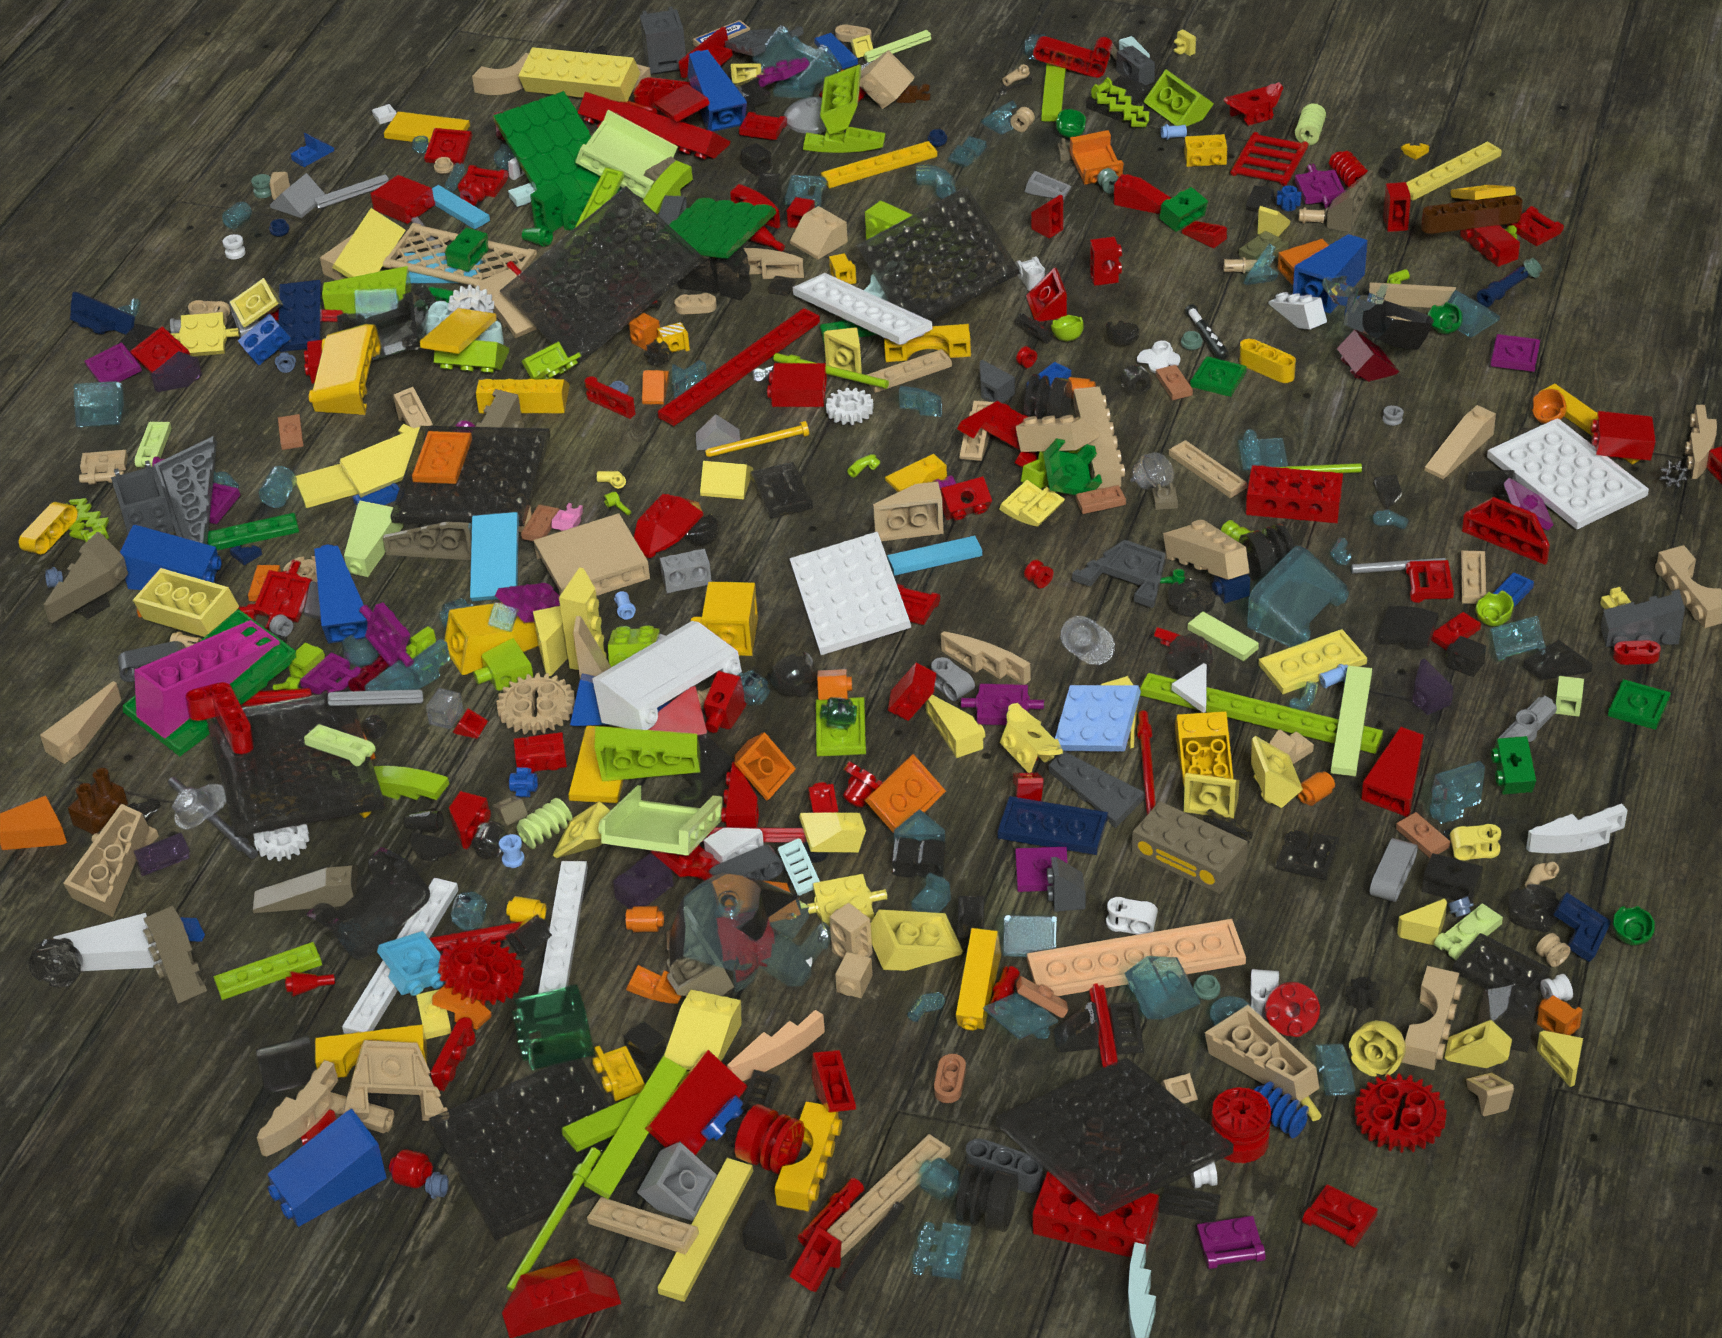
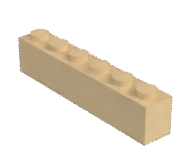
M1100 386L1074 389V410L1076 418L1083 417L1100 434V437L1088 443V445L1095 446L1097 453L1096 457L1088 465L1092 479L1098 474L1101 475L1102 484L1097 489L1116 485L1121 487V477H1125L1124 464H1120L1121 452L1116 450L1118 447L1117 437L1112 436L1114 435L1113 422H1109L1110 411L1109 408H1106V396L1101 394Z

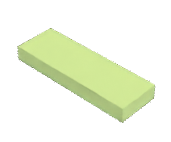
M1201 612L1188 623L1189 631L1242 661L1246 660L1259 648L1258 642L1205 612Z

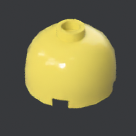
M1375 1020L1365 1023L1356 1030L1349 1042L1353 1063L1360 1071L1374 1077L1377 1074L1391 1075L1401 1065L1406 1053V1043L1401 1032L1394 1025L1385 1021Z

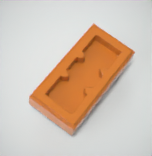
M257 565L248 593L249 601L257 600L268 571L281 572L280 565Z

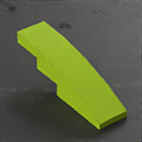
M848 127L846 133L841 132L831 135L826 129L825 136L806 132L803 150L847 153L883 148L885 133Z
M372 766L368 767L355 783L357 787L363 789L371 788L375 793L396 800L401 795L415 800L421 795L437 800L448 787L449 779L446 776L408 767Z

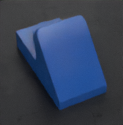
M304 133L306 146L291 153L292 161L302 167H306L333 152L334 147Z

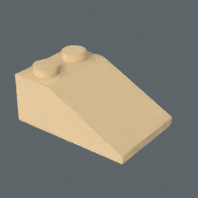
M938 481L915 484L873 504L875 532H878L881 541L943 534L942 496Z

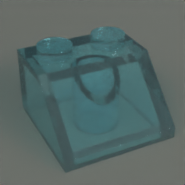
M117 381L74 384L76 427L119 425L124 407L123 384Z
M1146 956L1124 973L1128 980L1129 988L1135 993L1140 1003V1009L1147 1019H1165L1201 1003L1177 957Z

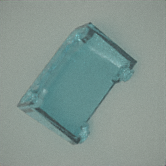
M782 25L766 41V51L752 58L755 64H761V73L766 67L776 66V62L786 59L789 62L795 58H807L809 66L805 70L785 80H781L791 85L797 91H805L823 82L825 77L842 70L841 64L827 46L822 44L817 50L801 43L797 36L794 35L791 38L787 32L788 29Z
M1297 545L1253 588L1249 597L1247 628L1288 647L1302 644L1310 637L1309 623L1330 601L1335 606L1346 602L1349 596L1347 585L1308 549Z

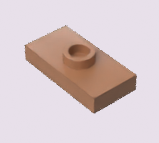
M1176 365L1156 369V377L1172 400L1193 395V389Z
M300 414L278 417L282 450L303 447Z
M1119 485L1076 494V502L1082 514L1126 505V498Z
M538 505L521 532L522 539L534 541L535 539L547 536L552 529V519L558 513L559 508Z
M1417 812L1399 821L1396 825V830L1410 842L1418 845V848L1430 859L1450 848V841Z
M1020 976L1016 983L1018 994L1055 1015L1064 1018L1068 1012L1065 1000L1054 995V991L1044 984L1038 986Z

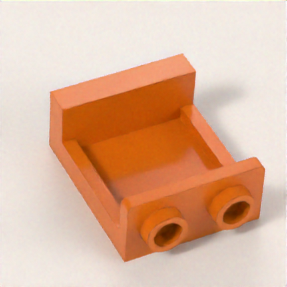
M1109 130L1070 138L1069 152L1084 185L1096 183L1098 174L1106 168L1113 169L1117 176L1123 174L1124 163L1122 160L1118 161L1110 145L1111 135Z

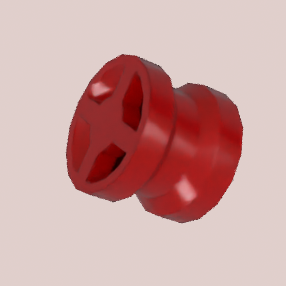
M471 183L468 188L460 192V198L475 206L477 202L485 199V192L479 184Z
M1038 559L1031 561L1024 572L1025 579L1034 582L1035 586L1040 589L1046 587L1054 575L1053 569L1044 566L1043 562Z

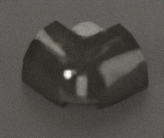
M752 77L736 84V86L742 88V96L747 102L746 116L748 112H755V106L771 100V93L759 85L760 78Z

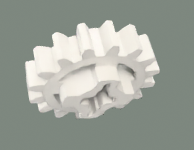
M470 284L468 289L460 286V292L457 290L453 291V296L449 297L448 310L451 311L450 314L457 308L493 313L494 301H492L491 294L487 295L486 289L480 291V286L478 285L473 289Z
M846 388L844 392L837 390L838 394L831 393V398H827L826 412L829 414L830 419L834 418L836 423L842 421V425H845L847 422L854 425V421L862 423V418L869 419V414H873V399H871L870 394L865 395V390L858 392L857 388H854L853 391Z
M282 814L279 819L275 815L272 816V821L270 822L264 820V826H257L258 833L253 835L255 847L260 852V856L267 855L268 860L277 857L278 861H281L284 856L288 860L291 859V854L293 853L300 855L299 849H306V842L310 840L307 824L303 823V819L296 820L295 815L286 818L285 814Z

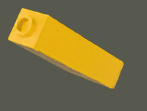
M971 928L956 1011L958 1026L966 1030L985 1028L988 1005L992 998L1001 958L998 931Z

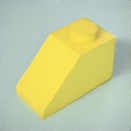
M1489 1020L1449 1037L1444 1058L1451 1062L1489 1068L1508 1060L1512 1039L1492 1020Z

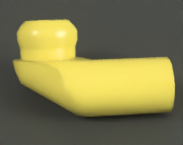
M597 471V482H609L617 489L624 487L626 484L625 477L619 471Z

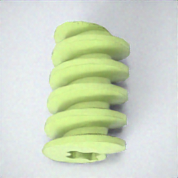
M1308 104L1301 111L1295 129V136L1300 143L1307 141L1309 145H1314L1319 140L1326 118L1325 109L1321 105Z
M555 798L550 803L543 805L542 808L535 810L534 813L527 815L526 819L519 820L517 831L522 841L530 849H535V841L538 844L544 843L543 836L550 839L552 838L551 831L558 834L560 832L559 826L566 829L568 826L566 820L572 821V815L565 803Z

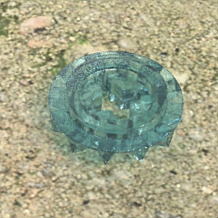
M1228 996L1218 999L1210 1009V1018H1212L1213 1026L1225 1020L1227 1015L1239 1011L1246 1005L1250 1007L1251 1005L1239 997Z

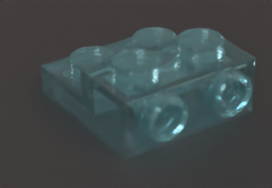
M1481 761L1434 776V785L1431 789L1432 803L1430 804V813L1440 824L1463 817L1464 808L1481 803L1485 766Z

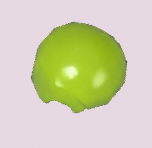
M1067 315L1058 320H1053L1051 329L1057 339L1069 342L1074 341L1082 334L1084 323L1082 317Z
M1500 591L1498 594L1488 592L1483 598L1478 600L1475 611L1482 623L1497 627L1509 621L1514 609V602L1512 597L1505 591Z

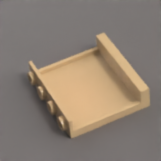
M619 513L534 540L536 558L542 559L558 587L560 595L579 567L584 568L595 587L596 596L650 579L648 561Z

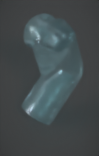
M940 992L921 995L908 1012V1017L912 1021L918 1022L925 1012L941 1009L945 1003L944 995Z

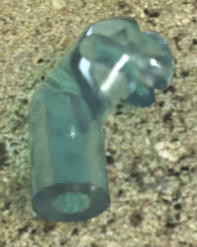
M132 299L129 305L121 306L118 309L136 316L141 303L138 299Z
M214 471L213 483L239 488V484L230 474Z
M1390 510L1377 511L1373 515V521L1378 526L1395 525L1405 529L1409 521L1407 518Z
M1339 538L1330 551V555L1339 565H1347L1352 558L1351 553L1346 554L1347 550L1345 549L1348 542L1344 538Z
M1307 681L1303 696L1300 700L1292 698L1289 707L1305 711L1314 703L1319 684Z

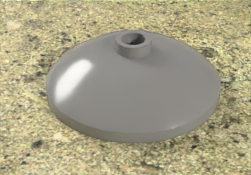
M808 97L790 105L784 114L787 117V126L796 132L805 134L806 132L813 134L826 132L827 128L820 116L822 98Z

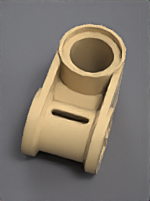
M195 300L188 305L189 315L223 312L225 325L227 324L226 317L231 312L230 306L223 301Z

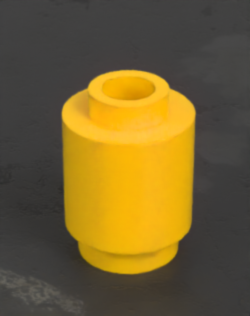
M515 896L512 901L508 902L506 914L510 916L511 922L525 921L529 925L542 924L546 916V904L541 903L537 899Z

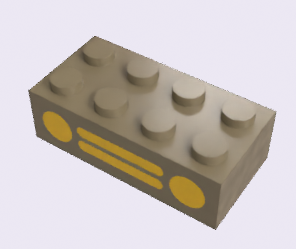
M1161 801L1134 829L1132 834V853L1218 894L1225 889L1247 863L1248 841Z

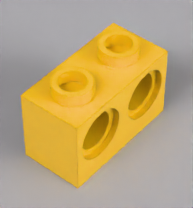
M1225 134L1186 136L1184 155L1187 167L1227 165Z

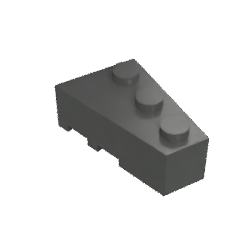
M1674 590L1672 595L1658 599L1657 596L1649 597L1650 601L1636 605L1634 602L1605 609L1603 611L1601 630L1606 647H1614L1618 642L1642 640L1654 641L1659 645L1679 644L1685 611L1680 590Z

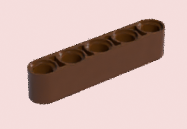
M1509 195L1427 206L1423 209L1421 229L1425 233L1434 234L1516 223L1521 219L1523 200L1519 196Z

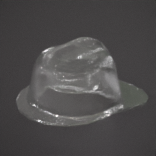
M1153 452L1142 455L1140 460L1134 464L1132 468L1133 477L1130 481L1137 482L1145 490L1156 488L1157 484L1163 487L1173 482L1174 471L1169 460L1164 455Z
M1075 616L1068 619L1061 629L1063 645L1084 662L1091 665H1100L1112 657L1115 650V642L1112 635L1085 616Z
M210 784L200 789L186 788L176 796L172 805L175 811L174 820L176 825L181 829H191L218 812L227 801L228 794L226 789L218 784Z

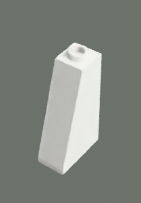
M146 913L54 936L55 947L51 948L54 963L59 962L62 972L153 968V965L157 964V962H153L149 954L148 948L151 947V944L148 945L142 931L146 929L143 919L147 917Z

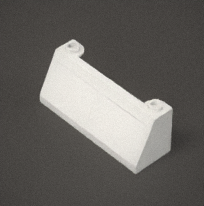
M689 622L592 678L601 722L627 729L648 730L654 726L658 719L657 707L718 671L733 675L742 673L738 651L701 623Z

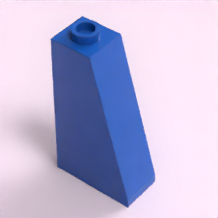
M582 673L570 725H606V723L601 722L592 680L596 676ZM670 701L657 707L658 712L667 706Z

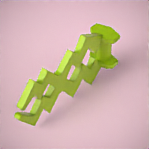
M1108 77L1102 84H1095L1093 86L1091 95L1094 99H1097V104H1109V111H1122L1124 113L1123 120H1131V127L1147 126L1149 111H1143L1144 106L1131 105V96H1124L1126 89L1113 86L1111 79ZM1110 91L1109 94H1118V102H1126L1125 105L1116 104V97H1107V93L1102 92ZM1131 112H1137L1138 118L1144 117L1145 122L1136 121V114Z
M86 498L69 500L70 505H77L76 509L78 512L76 521L69 528V530H72L69 533L70 537L82 539L86 543L96 532H100L106 539L109 538L106 531L109 522L108 517L99 518L101 515L100 511L88 512L92 506L91 504H86ZM86 525V527H92L93 531L89 532V530L82 529Z

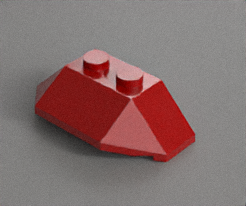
M662 494L638 519L634 539L646 558L655 556L656 552L669 548L683 538L703 516L699 502L683 497Z
M1495 497L1464 513L1462 532L1544 565L1547 564L1550 544L1535 513Z
M574 1258L521 1275L502 1312V1317L509 1338H515L619 1305L621 1300L613 1278Z

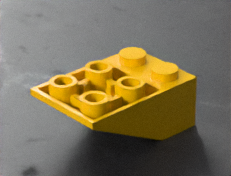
M1226 711L1177 715L1175 732L1184 787L1186 773L1233 779Z

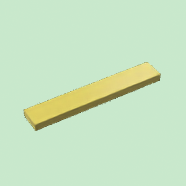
M1487 141L1406 182L1411 200H1415L1500 157L1502 150Z
M729 1158L726 1159L691 1224L698 1227L699 1234L686 1255L676 1252L658 1286V1294L685 1302L753 1173L752 1165Z

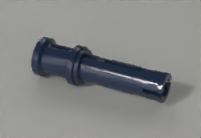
M1520 266L1499 282L1493 281L1488 285V288L1478 291L1477 300L1479 304L1483 307H1490L1495 300L1502 299L1506 291L1528 277V271L1521 274L1526 268Z

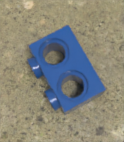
M268 314L242 336L238 342L253 360L260 365L289 341L291 337L273 316Z

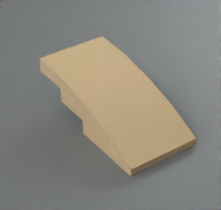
M511 269L473 284L474 288L478 285L480 286V291L486 289L487 295H492V301H494L493 313H496L502 325L508 327L515 338L552 323V317L539 299Z

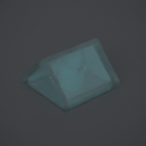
M1457 290L1453 292L1448 300L1449 304L1457 305L1463 313V322L1458 331L1470 338L1500 320L1499 315Z
M1005 914L1003 956L1027 957V953L1056 949L1058 915Z

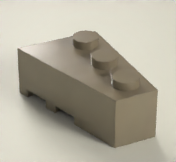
M498 389L494 390L492 395L495 398L491 406L486 405L484 409L486 415L482 423L477 422L471 433L472 441L467 453L468 458L491 452L500 459L506 449L512 445L515 438L522 433L524 423L522 422L517 394Z
M170 906L143 918L146 929L142 930L148 945L151 944L148 951L153 962H157V964L153 965L154 971L159 980L162 978L165 980L177 1003L179 1004L206 992V986L197 971H200L197 962L194 963L192 958V947L183 922L175 908Z

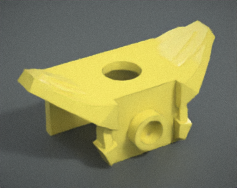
M1019 703L1008 706L1007 725L1000 743L1028 773L1032 772L1037 757L1045 763L1055 758L1054 755L1063 754L1058 739H1054L1041 726V721L1030 715Z

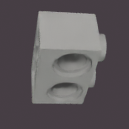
M705 549L660 558L662 580L667 593L708 585V582H712L710 563Z

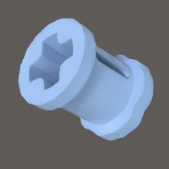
M515 834L502 837L499 841V846L503 851L502 862L504 866L511 868L519 867L525 860L524 853L520 849L522 846L521 838Z

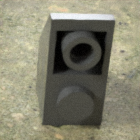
M981 360V398L988 402L999 401L1003 403L1015 395V377Z
M1051 857V868H1047L1048 884H1052V886H1047L1048 902L1053 901L1055 912L1085 909L1086 891L1083 873L1058 857Z

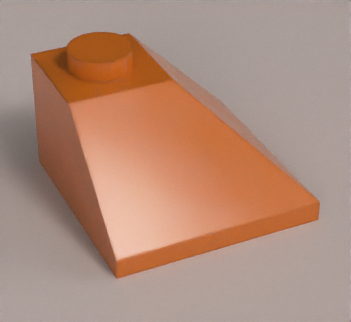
M765 732L749 739L735 754V765L766 801L773 796L796 769Z

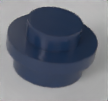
M935 129L929 133L928 141L933 146L940 147L947 142V135L943 130Z
M284 219L273 220L269 227L270 233L277 237L286 235L290 230L289 224Z

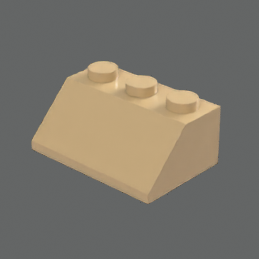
M1073 415L1062 416L1058 419H1055V416H1047L1042 419L1032 416L1023 419L1024 422L1016 426L1021 452L1046 451L1056 438L1063 439L1066 442L1059 451L1077 450L1100 437L1099 432L1083 417L1074 418Z

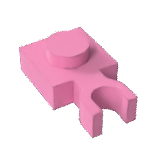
M568 503L566 511L559 510L552 519V528L564 531L577 527L581 522L583 506L579 505L578 508L573 509L572 503Z

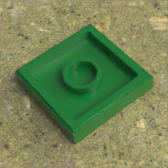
M1206 356L1191 379L1190 386L1232 397L1247 372V366Z
M1623 679L1609 708L1608 716L1656 730L1670 700L1671 692Z

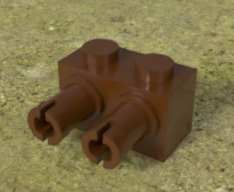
M98 768L96 772H93L92 775L95 783L92 786L88 783H82L79 785L80 788H76L75 791L78 799L68 807L73 825L93 835L105 827L121 804L128 805L124 788L110 781L109 772L106 768Z

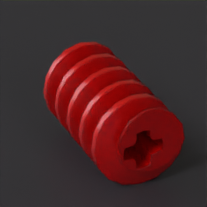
M1339 151L1330 157V168L1335 170L1337 176L1347 187L1351 186L1368 172L1350 151Z

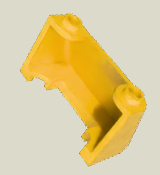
M364 324L328 334L326 339L323 338L322 355L314 388L309 392V402L313 404L315 412L366 414L367 404L363 403L362 398H364V395H367L366 381L372 357L380 355L381 343L375 325Z

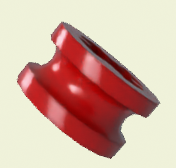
M1028 346L1022 347L1016 356L1017 363L1026 368L1033 366L1037 360V352L1033 349L1031 350Z

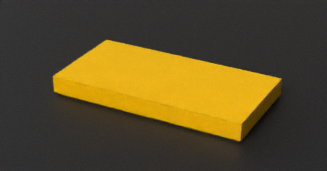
M397 112L383 133L386 139L429 144L434 128L467 131L470 127V122L463 119Z
M1489 184L1451 190V198L1471 200L1516 195L1514 186Z
M457 308L420 340V348L459 354L497 320L496 313Z
M586 726L569 791V801L618 803L624 779L602 781L594 748L595 726Z

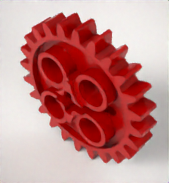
M468 936L466 942L457 939L456 945L449 943L448 949L444 948L438 964V973L441 974L440 981H446L445 989L453 988L452 995L462 994L461 1000L469 997L471 998V1004H474L476 1000H480L481 1004L485 1005L486 1000H489L492 1005H495L497 999L504 1003L506 997L512 999L514 992L518 993L524 977V968L521 967L522 961L516 960L517 953L509 954V946L501 948L500 941L496 944H491V938H488L486 942H482L480 936L477 937L476 941H473Z
M1399 1073L1397 1079H1392L1387 1074L1386 1081L1376 1077L1375 1085L1368 1082L1366 1089H1361L1360 1097L1356 1098L1354 1116L1357 1117L1356 1125L1361 1126V1134L1369 1133V1142L1375 1139L1378 1140L1377 1147L1388 1144V1151H1392L1394 1146L1399 1148L1400 1153H1403L1404 1147H1409L1412 1152H1415V1145L1425 1149L1426 1141L1434 1144L1435 1136L1440 1137L1442 1129L1445 1128L1447 1109H1444L1445 1101L1439 1100L1440 1092L1432 1093L1433 1085L1431 1084L1423 1087V1079L1418 1080L1416 1083L1412 1082V1075H1409L1407 1080H1403ZM1407 1096L1405 1100V1108H1403L1399 1128L1398 1130H1394L1396 1125V1118L1398 1117L1400 1111L1402 1097Z

